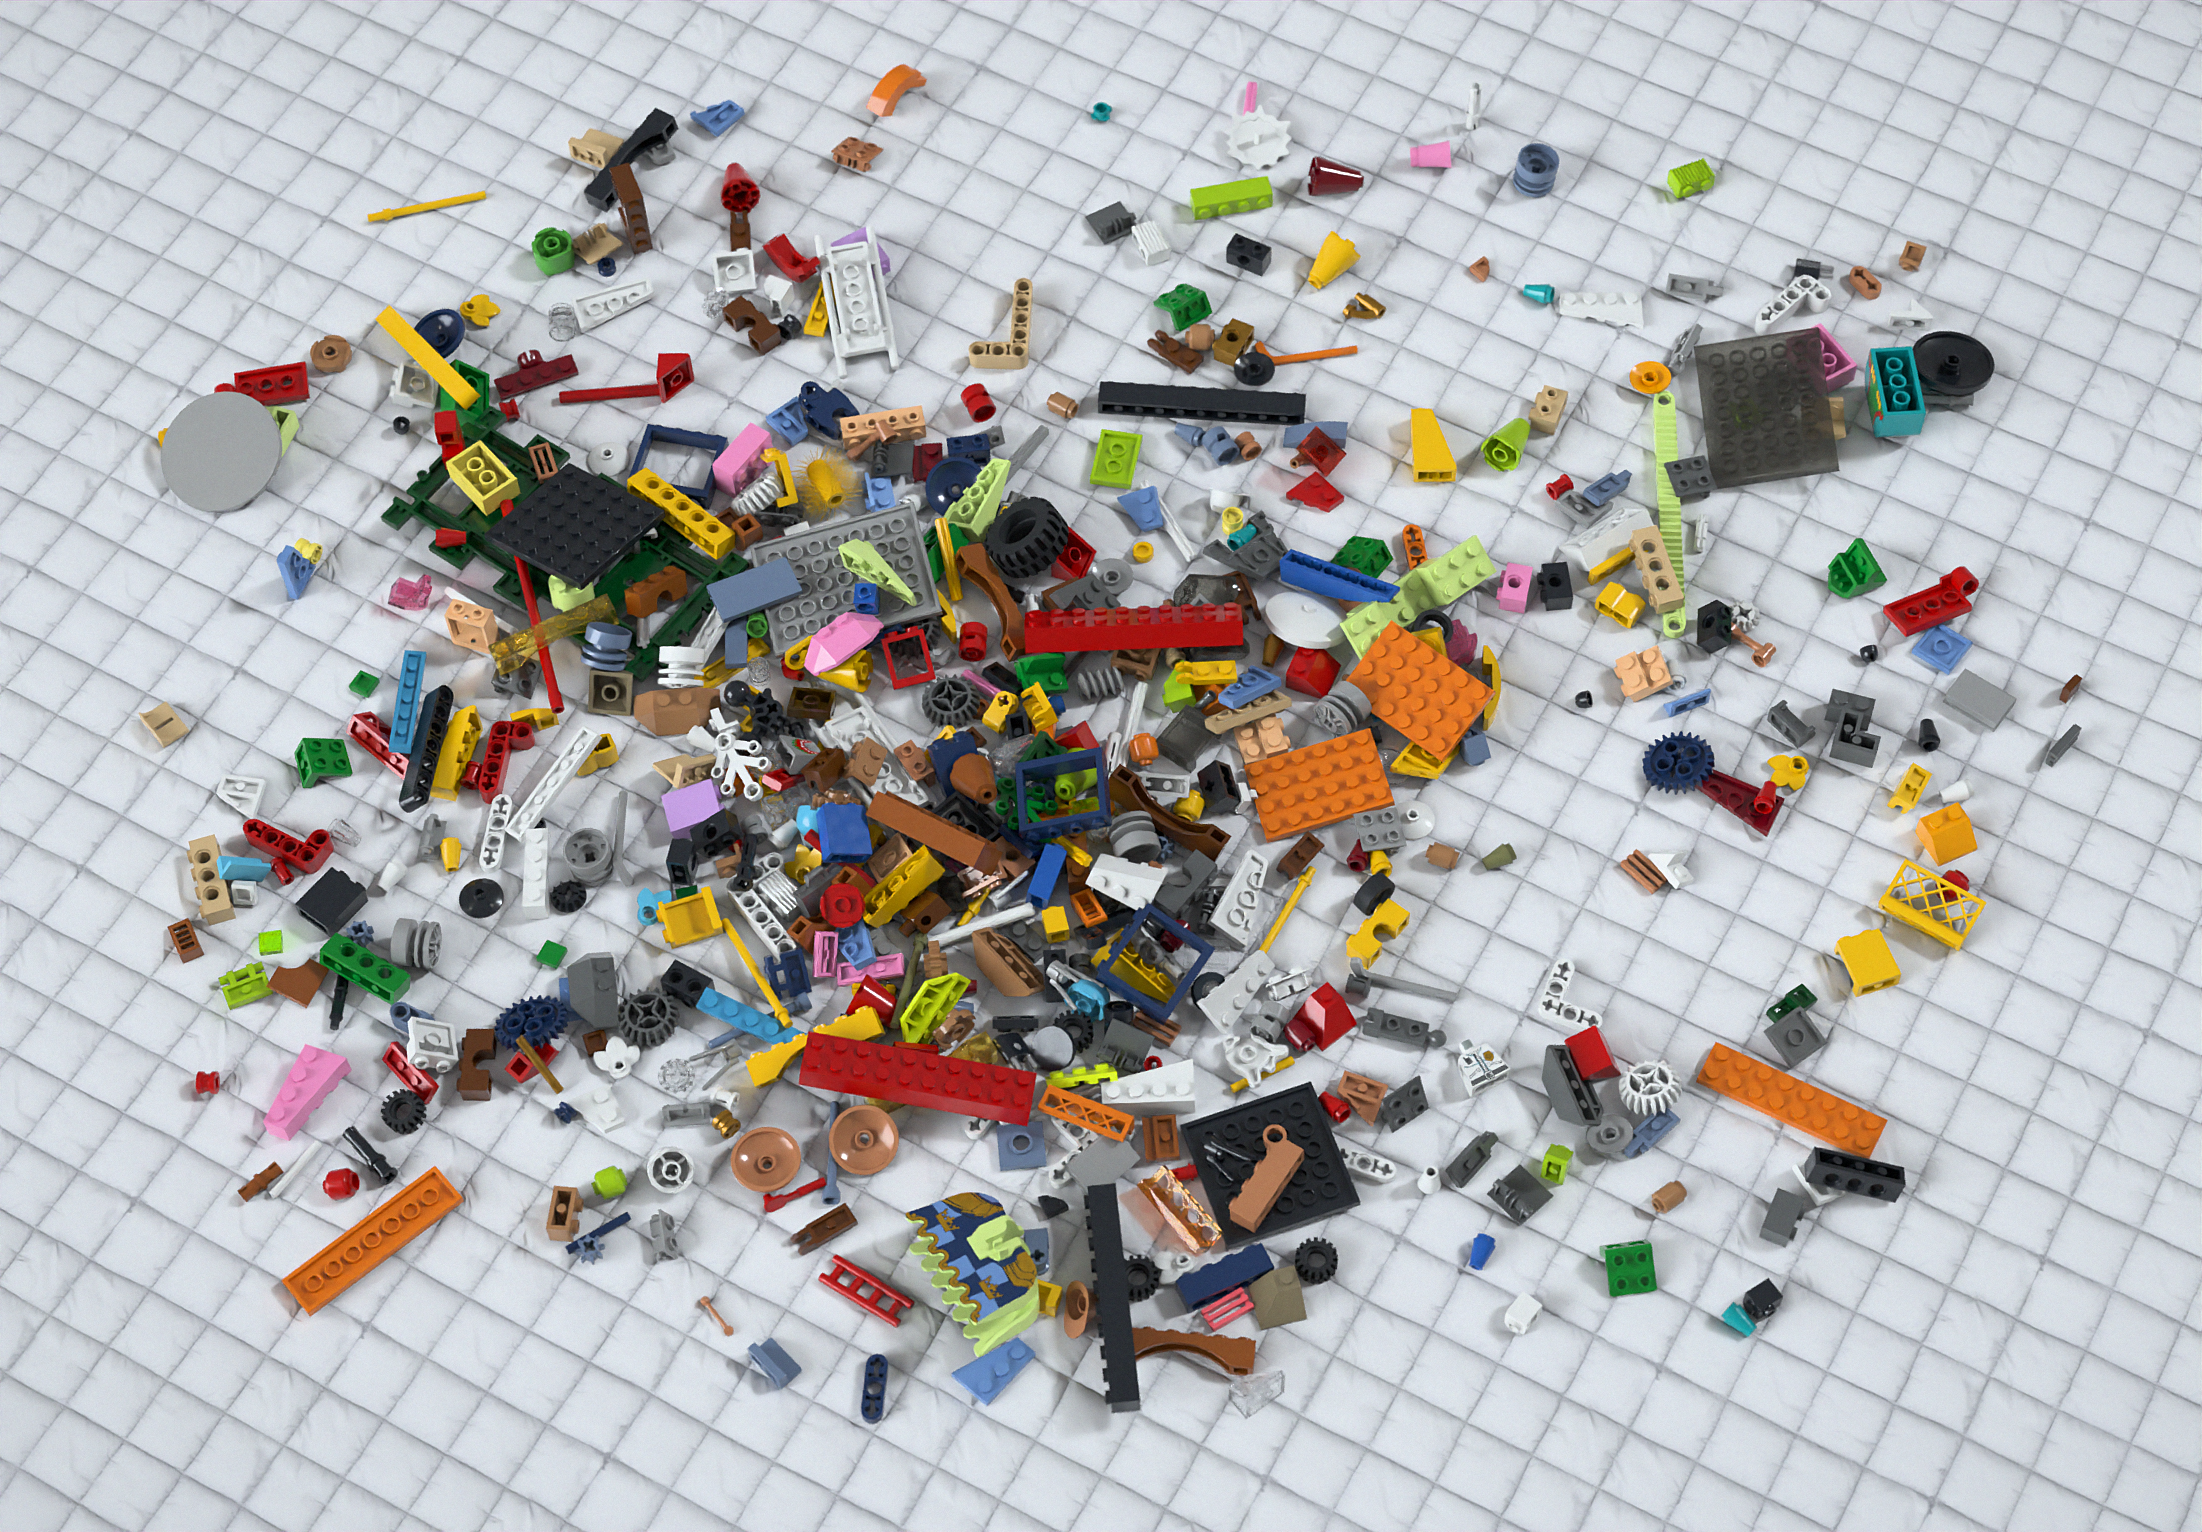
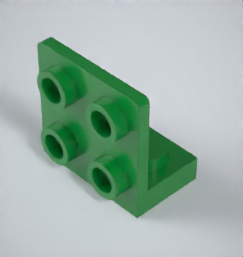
M1185 283L1177 285L1174 290L1161 294L1157 300L1153 301L1154 306L1170 313L1174 327L1179 332L1213 313L1206 292Z
M1353 536L1336 553L1330 563L1344 568H1356L1362 574L1377 579L1393 561V557L1384 540Z
M302 738L294 752L303 788L311 789L319 776L351 777L353 774L343 739Z
M1645 1239L1599 1246L1600 1255L1605 1258L1610 1296H1622L1657 1290L1652 1244Z

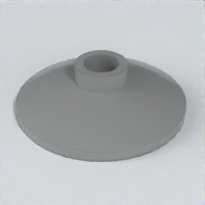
M1109 558L1102 560L1094 566L1091 572L1112 595L1125 592L1133 582L1132 568L1120 559Z
M1608 1114L1602 1116L1599 1126L1588 1127L1586 1137L1589 1145L1594 1150L1600 1153L1611 1154L1623 1150L1630 1144L1633 1138V1128L1626 1118L1620 1115Z

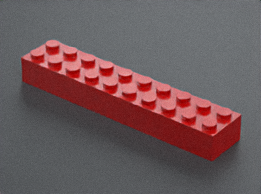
M1233 602L1225 603L1224 605L1206 603L1202 606L1184 604L1181 607L1161 605L1158 608L1139 606L1132 609L1124 606L1117 607L1116 609L1098 607L1094 610L1076 608L1072 611L1053 609L1051 612L1031 610L1025 613V653L1243 645L1241 604Z
M808 1031L798 1085L1028 1126L1037 1073Z

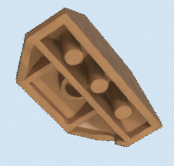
M691 687L656 690L633 696L635 719L656 736L688 734L695 725L698 727L702 726L705 729L709 725V720L712 719L710 710L719 708L721 712L720 689Z
M990 927L973 931L972 940L976 965L996 986L999 992L1005 997L1030 996L1044 991L1043 974L1013 942L1000 934L994 933V930Z

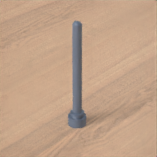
M806 992L797 995V998L793 999L794 1002L783 1006L787 1008L789 1014L796 1010L799 1012L803 1010L805 1012L812 1009ZM775 1011L766 1014L774 1019H777L775 1017ZM736 1028L712 1039L709 1042V1047L712 1049L733 1038L736 1039L747 1034V1032Z
M833 1101L830 1105L829 1133L835 1119L839 1116L840 1104L837 1101ZM829 1147L827 1186L822 1191V1202L827 1205H836L840 1203L841 1192L836 1186L837 1162L833 1158Z

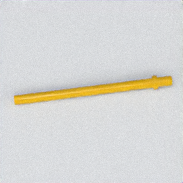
M1309 866L1304 875L1299 877L1298 885L1258 950H1263L1267 954L1306 887L1311 885V879L1316 872L1314 867Z
M724 918L721 921L724 930L774 1009L775 1017L782 1022L785 1028H790L793 1022L788 1016L787 1008L781 1005L730 920Z

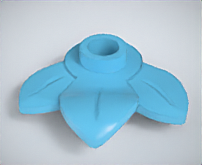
M644 888L639 893L637 902L640 908L637 912V917L640 923L651 926L659 922L655 910L659 909L658 902L662 901L663 904L672 901L670 890L661 891L653 895L648 888ZM646 913H651L653 916L651 918H646L644 915Z

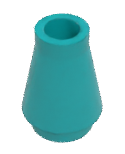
M1526 284L1523 295L1544 304L1552 303L1555 288L1551 287L1550 284Z
M1248 524L1244 528L1230 534L1227 540L1229 548L1235 551L1251 541L1257 533L1256 528Z
M1733 1302L1721 1315L1725 1319L1724 1322L1742 1332L1747 1337L1757 1328L1740 1304L1737 1305Z

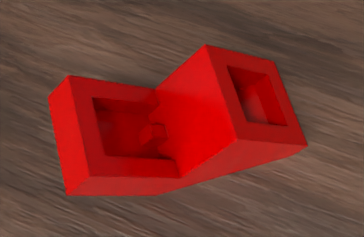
M547 1043L543 1044L542 1049L539 1046H536L534 1049L547 1067L559 1053L554 1046ZM519 1051L505 1067V1070L521 1084L540 1073L527 1055Z

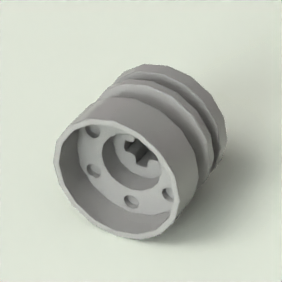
M1339 681L1328 692V695H1325L1313 708L1314 715L1320 725L1334 737L1351 734L1357 728V724H1361L1371 714L1372 710L1366 695L1358 687L1347 681Z
M1131 811L1124 813L1112 820V826L1106 827L1110 842L1114 845L1113 852L1115 857L1128 859V862L1141 865L1142 862L1149 863L1161 853V845L1157 834L1154 833L1155 827L1152 817L1148 812Z
M582 828L573 832L567 838L563 845V855L575 880L585 886H598L607 882L615 872L612 862L614 853L606 836L600 830Z
M399 918L394 926L391 940V960L393 964L411 966L415 962L416 967L422 968L425 966L427 969H433L438 962L441 950L442 931L440 923L431 922L429 924L428 921H422L418 927V923L414 919Z

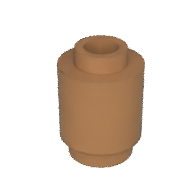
M1060 392L1051 394L1047 400L1048 410L1065 419L1074 418L1079 408V404L1075 403L1074 399Z
M1435 842L1434 846L1429 844L1425 857L1429 858L1428 863L1445 869H1454L1460 852L1455 851V848Z
M1679 1181L1669 1182L1652 1194V1206L1656 1211L1666 1214L1684 1201L1687 1191Z

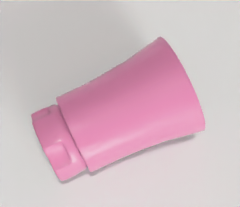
M1449 140L1436 144L1421 145L1418 148L1411 147V167L1451 168Z

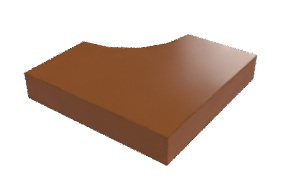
M310 958L304 965L297 968L287 969L278 966L267 987L307 1008L330 969Z

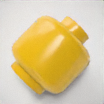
M1190 789L1189 798L1178 797L1173 807L1175 815L1190 822L1198 821L1205 806V801L1200 797L1201 794Z

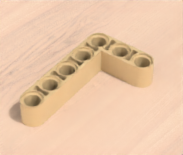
M1020 278L1014 284L1010 342L976 341L971 343L969 346L971 366L981 369H1023L1028 365L1033 308V286L1031 280Z

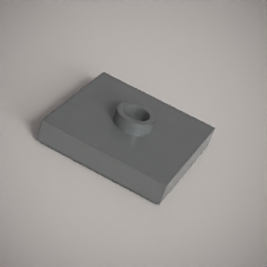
M1801 1005L1763 1031L1790 1069L1828 1043Z

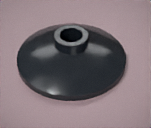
M1259 352L1243 354L1234 364L1236 378L1248 386L1264 385L1273 378L1275 373V365L1271 358Z
M487 878L475 879L463 887L459 895V904L462 911L473 918H486L495 914L501 908L504 900L501 886Z

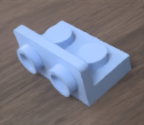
M864 473L865 481H861L863 493L868 494V497L865 498L866 510H871V513L895 507L890 476L870 479L869 473Z

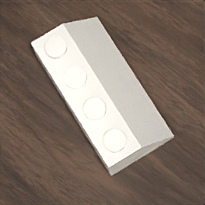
M1624 506L1560 545L1559 548L1578 570L1590 572L1592 568L1629 547L1628 541L1631 539L1632 531L1654 526L1647 508Z

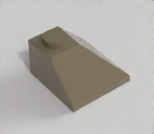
M595 667L590 669L588 712L631 716L633 673L626 670H601Z
M1294 1265L1270 1271L1248 1286L1261 1331L1307 1319L1301 1285Z

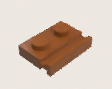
M1175 1114L1152 1116V1118L1142 1117L1146 1163H1150V1161L1180 1160Z

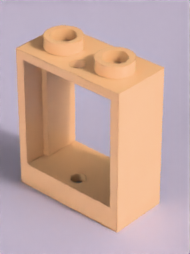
M453 598L444 615L453 644L492 655L501 639L493 610Z

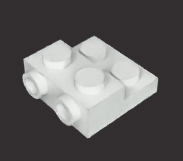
M740 248L735 252L720 250L716 254H712L716 295L757 291L752 250Z
M401 361L399 368L394 369L392 380L396 382L395 385L391 384L389 397H392L391 403L409 408L416 404L434 409L439 383L422 366Z
M411 1016L408 1021L410 1040L406 1045L408 1063L415 1064L418 1069L431 1067L436 1068L440 1073L451 1071L458 1061L454 1024Z

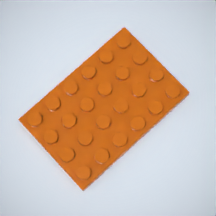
M1392 620L1346 680L1358 687L1366 695L1372 706V714L1442 763L1445 762L1496 694L1493 689Z
M1370 728L1244 765L1250 789L1256 790L1258 799H1254L1267 843L1354 818L1353 814L1381 810L1395 805Z

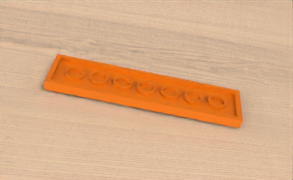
M1715 1042L1696 1081L1707 1088L1862 1158L1870 1159L1888 1121L1718 1042Z
M434 1166L281 1281L311 1317L464 1202L463 1197L439 1169Z

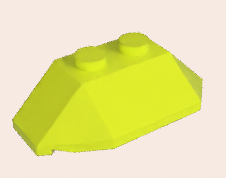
M958 973L926 980L900 1018L904 1042L930 1044L934 1039L932 1032L945 1022L947 1014L953 1010L971 980Z

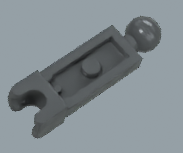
M1372 1007L1368 1008L1367 1019L1372 1021V1023L1364 1022L1362 1033L1367 1036L1383 1037L1423 1048L1425 1040L1429 1041L1434 1047H1441L1447 1041L1444 1031L1436 1029L1429 1032V1023L1384 1013V1010Z

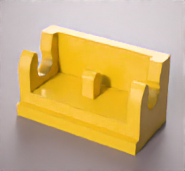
M1036 682L1034 686L1024 690L1021 693V697L1025 698L1028 695H1032L1030 699L1025 700L1022 704L1035 729L1039 732L1059 720L1039 682Z
M1912 763L1904 772L1887 806L1891 809L1895 808L1896 805L1902 806V814L1907 813L1911 808L1914 809L1932 773Z

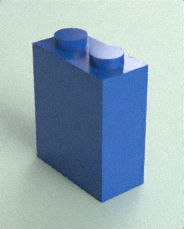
M830 802L823 804L818 810L816 819L823 863H866L873 854L867 815H865V805H857L856 803L836 805Z
M1046 843L1027 891L1025 903L1031 902L1035 907L1043 910L1047 909L1065 864L1067 851L1064 850L1063 846L1056 843L1051 845Z

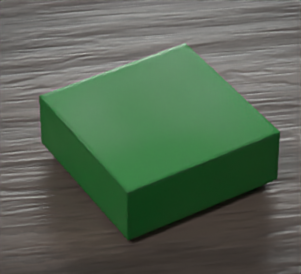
M360 670L350 683L349 689L369 698L380 681L379 678Z
M547 940L536 959L540 963L557 969L568 950L562 945Z

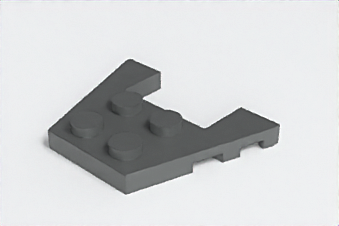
M1261 510L1250 517L1247 525L1251 524L1256 528L1259 534L1257 537L1234 552L1216 539L1204 547L1203 554L1263 582L1280 570L1279 561L1287 554L1288 550L1282 540L1277 538L1273 532V526L1271 523L1268 524L1265 519L1266 515Z
M1093 573L1056 590L1049 596L1062 610L1068 607L1072 600L1079 608L1085 610H1094L1098 607L1106 609L1121 607L1116 597L1109 592ZM1099 650L1105 657L1112 652V650Z

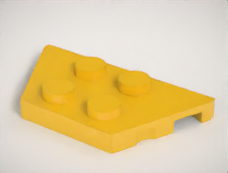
M1411 741L1393 762L1390 772L1438 779L1458 755L1460 746L1457 744L1445 762L1442 763Z

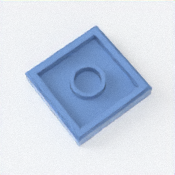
M1938 624L1928 629L1913 648L1912 654L1949 675L1972 647L1973 642L1945 625Z

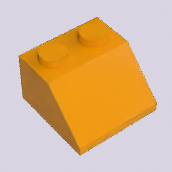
M1958 802L1919 819L1915 833L1938 867L1978 849L1970 819Z

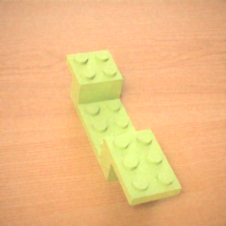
M1472 535L1441 557L1426 560L1391 583L1399 586L1400 591L1390 602H1363L1346 613L1348 618L1339 624L1361 661L1391 620L1404 628L1415 621L1416 617L1423 611L1433 609L1435 606L1448 605L1497 571L1477 535Z

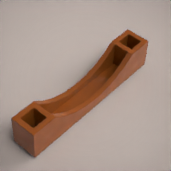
M982 543L960 547L955 555L957 568L961 576L980 588L996 608L1001 623L1000 647L1007 660L1012 662L1016 661L1019 656L1032 654L1025 653V619L1021 616L1017 604L1011 598L1007 586L1000 578L997 568L994 567Z
M1153 1327L1132 1328L1136 1362L1156 1353L1184 1351L1210 1359L1221 1366L1228 1374L1253 1377L1256 1341L1248 1337H1238L1235 1339L1228 1338L1222 1334L1207 1336L1200 1332L1180 1333L1175 1329L1160 1331Z

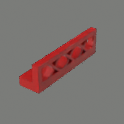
M371 711L354 714L346 733L404 780L410 754L389 752L392 728Z

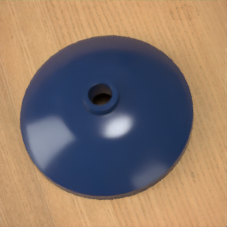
M439 309L423 317L414 327V330L445 359L461 344L465 333V323L456 311L452 309Z
M950 457L938 462L929 472L925 483L926 497L933 510L944 517L949 506L953 502L957 503L964 496L963 491L967 487L970 489L975 484L977 476L982 469L973 461L963 457ZM957 487L960 492L954 494L952 488Z

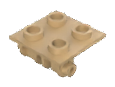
M598 223L592 227V230H587L588 234L584 232L574 238L572 244L574 253L591 265L600 261L607 254L616 251L618 247L623 245V242L606 231L608 227L605 223Z

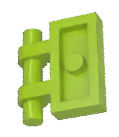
M262 962L249 963L245 968L235 972L233 970L226 972L227 975L218 978L221 986L230 983V985L222 988L230 1010L273 994V991L267 987L269 980L265 971L256 974L259 971L265 970ZM246 976H250L249 978H246V979H243V980L237 982V980H239V979H241V978H244V977H246Z

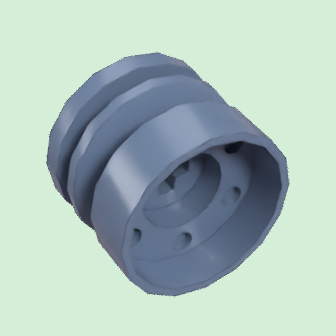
M1540 143L1526 145L1520 150L1513 174V184L1520 193L1529 197H1542L1551 192L1559 167V156L1556 151L1550 146Z
M602 622L588 623L585 639L593 644L583 645L582 649L584 652L580 656L581 662L601 670H624L626 663L623 660H626L628 655L620 649H628L630 647L632 632L613 624Z

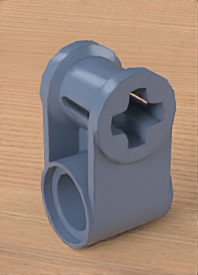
M402 1001L394 1003L390 1008V1016L394 1026L408 1034V1021L411 1016L435 1021L427 1012ZM399 1014H406L404 1017H397Z
M1047 1228L1024 1230V1242L1030 1250V1257L1036 1266L1037 1275H1043L1049 1269Z

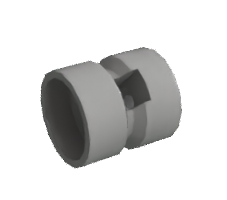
M1267 1000L1260 1009L1259 1016H1256L1249 1027L1250 1032L1273 1044L1279 1037L1281 1028H1284L1291 1017L1290 1013L1283 1005Z

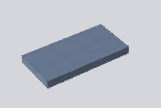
M786 557L706 586L723 623L803 594V590Z

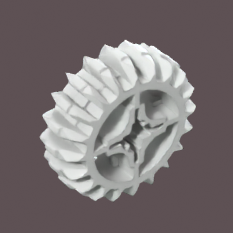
M768 472L746 486L733 499L731 506L740 517L748 513L754 516L755 511L760 512L775 501L783 492L785 486L778 475L774 472Z
M1645 1059L1644 1063L1636 1062L1635 1067L1628 1066V1072H1623L1619 1082V1094L1629 1111L1634 1110L1636 1114L1643 1112L1645 1116L1648 1113H1653L1656 1116L1658 1111L1665 1114L1666 1108L1672 1109L1673 1103H1678L1682 1093V1082L1677 1070H1674L1671 1064L1666 1065L1664 1060L1657 1063L1656 1059L1652 1062H1648Z

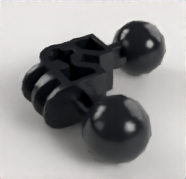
M735 680L726 685L724 690L726 702L736 708L744 705L749 707L750 716L753 718V730L741 733L736 740L747 742L755 740L761 746V739L763 737L775 742L778 741L777 735L784 733V727H788L790 721L783 715L781 703L773 699L771 689L766 688L763 693L759 692L757 696H754L744 681ZM757 745L753 746L752 750H755ZM735 749L740 756L754 758L758 756L752 755L748 750Z

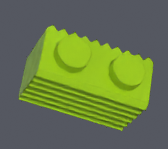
M1702 158L1687 165L1670 169L1667 184H1669L1677 198L1683 196L1690 197L1695 192L1700 190L1707 191L1714 186L1715 174L1706 160Z

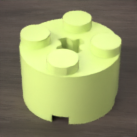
M553 575L549 577L548 584L554 608L562 609L563 613L575 614L586 610L587 605L590 602H594L595 595L592 582L583 590H580Z

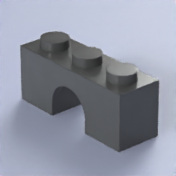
M1197 849L1182 865L1183 874L1191 880L1189 885L1178 888L1167 882L1154 897V906L1173 920L1179 917L1183 918L1190 909L1189 905L1194 900L1198 901L1203 895V889L1207 884L1211 885L1218 877L1217 864Z

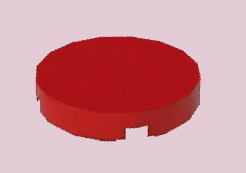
M840 882L831 885L825 890L820 899V910L824 919L831 923V925L846 928L853 926L862 918L865 912V899L856 886Z

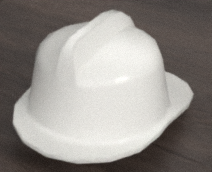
M1207 487V489L1211 490V510L1222 514L1228 507L1238 508L1244 495L1256 496L1255 494L1232 493Z

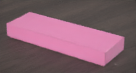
M897 953L876 957V962L859 971L850 962L837 963L838 986L845 987L851 986L853 983H862L866 974L872 976L876 981L905 977L904 955Z

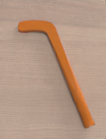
M1261 341L1255 344L1256 352L1270 357L1275 366L1358 353L1357 345L1292 355L1272 356Z

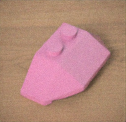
M846 612L838 616L835 621L812 636L804 667L811 674L817 676L821 672L839 666L872 642L884 627L883 623L873 615Z

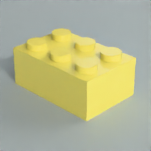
M481 440L446 462L450 478L486 516L501 507V501L505 499L511 500L521 493L517 478Z

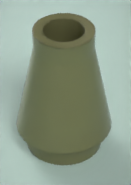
M1502 843L1489 855L1482 858V862L1488 871L1496 867L1512 864L1513 860L1517 859L1510 843L1505 845Z

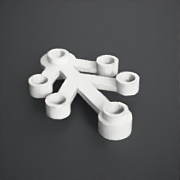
M729 732L720 733L715 739V747L719 752L715 766L711 770V775L716 780L725 778L724 783L720 787L721 792L727 797L734 795L736 789L733 783L738 772L745 784L744 795L750 801L760 800L763 797V788L752 780L745 766L758 767L761 771L766 772L771 768V761L766 757L754 758L737 754L735 749L748 750L752 755H758L762 750V746L757 741L736 740V737ZM757 745L756 749L752 750V747ZM728 755L730 764L726 774L723 766ZM766 761V765L761 767L762 763ZM721 770V773L716 776L717 771ZM730 787V790L728 792H725L726 788Z

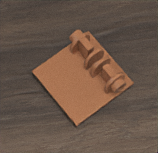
M848 137L832 149L831 152L834 153L833 160L836 163L846 165L847 167L851 165L853 169L856 168L862 172H869L872 166L869 162L880 154L883 148L877 147L874 143L859 141L856 137Z

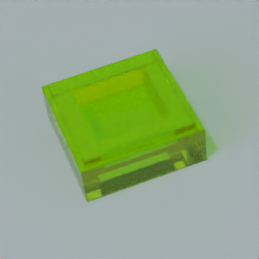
M281 930L258 933L259 953L261 956L283 953V933Z

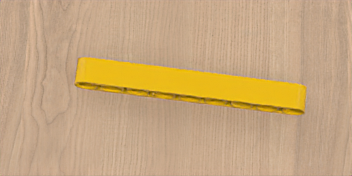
M390 305L375 318L465 410L481 396Z

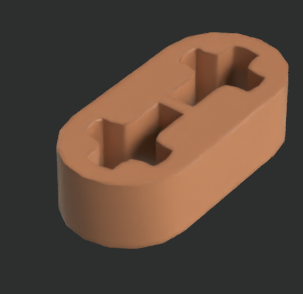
M1862 266L1853 267L1850 271L1849 282L1865 298L1870 300L1877 299L1881 293V283L1866 268Z

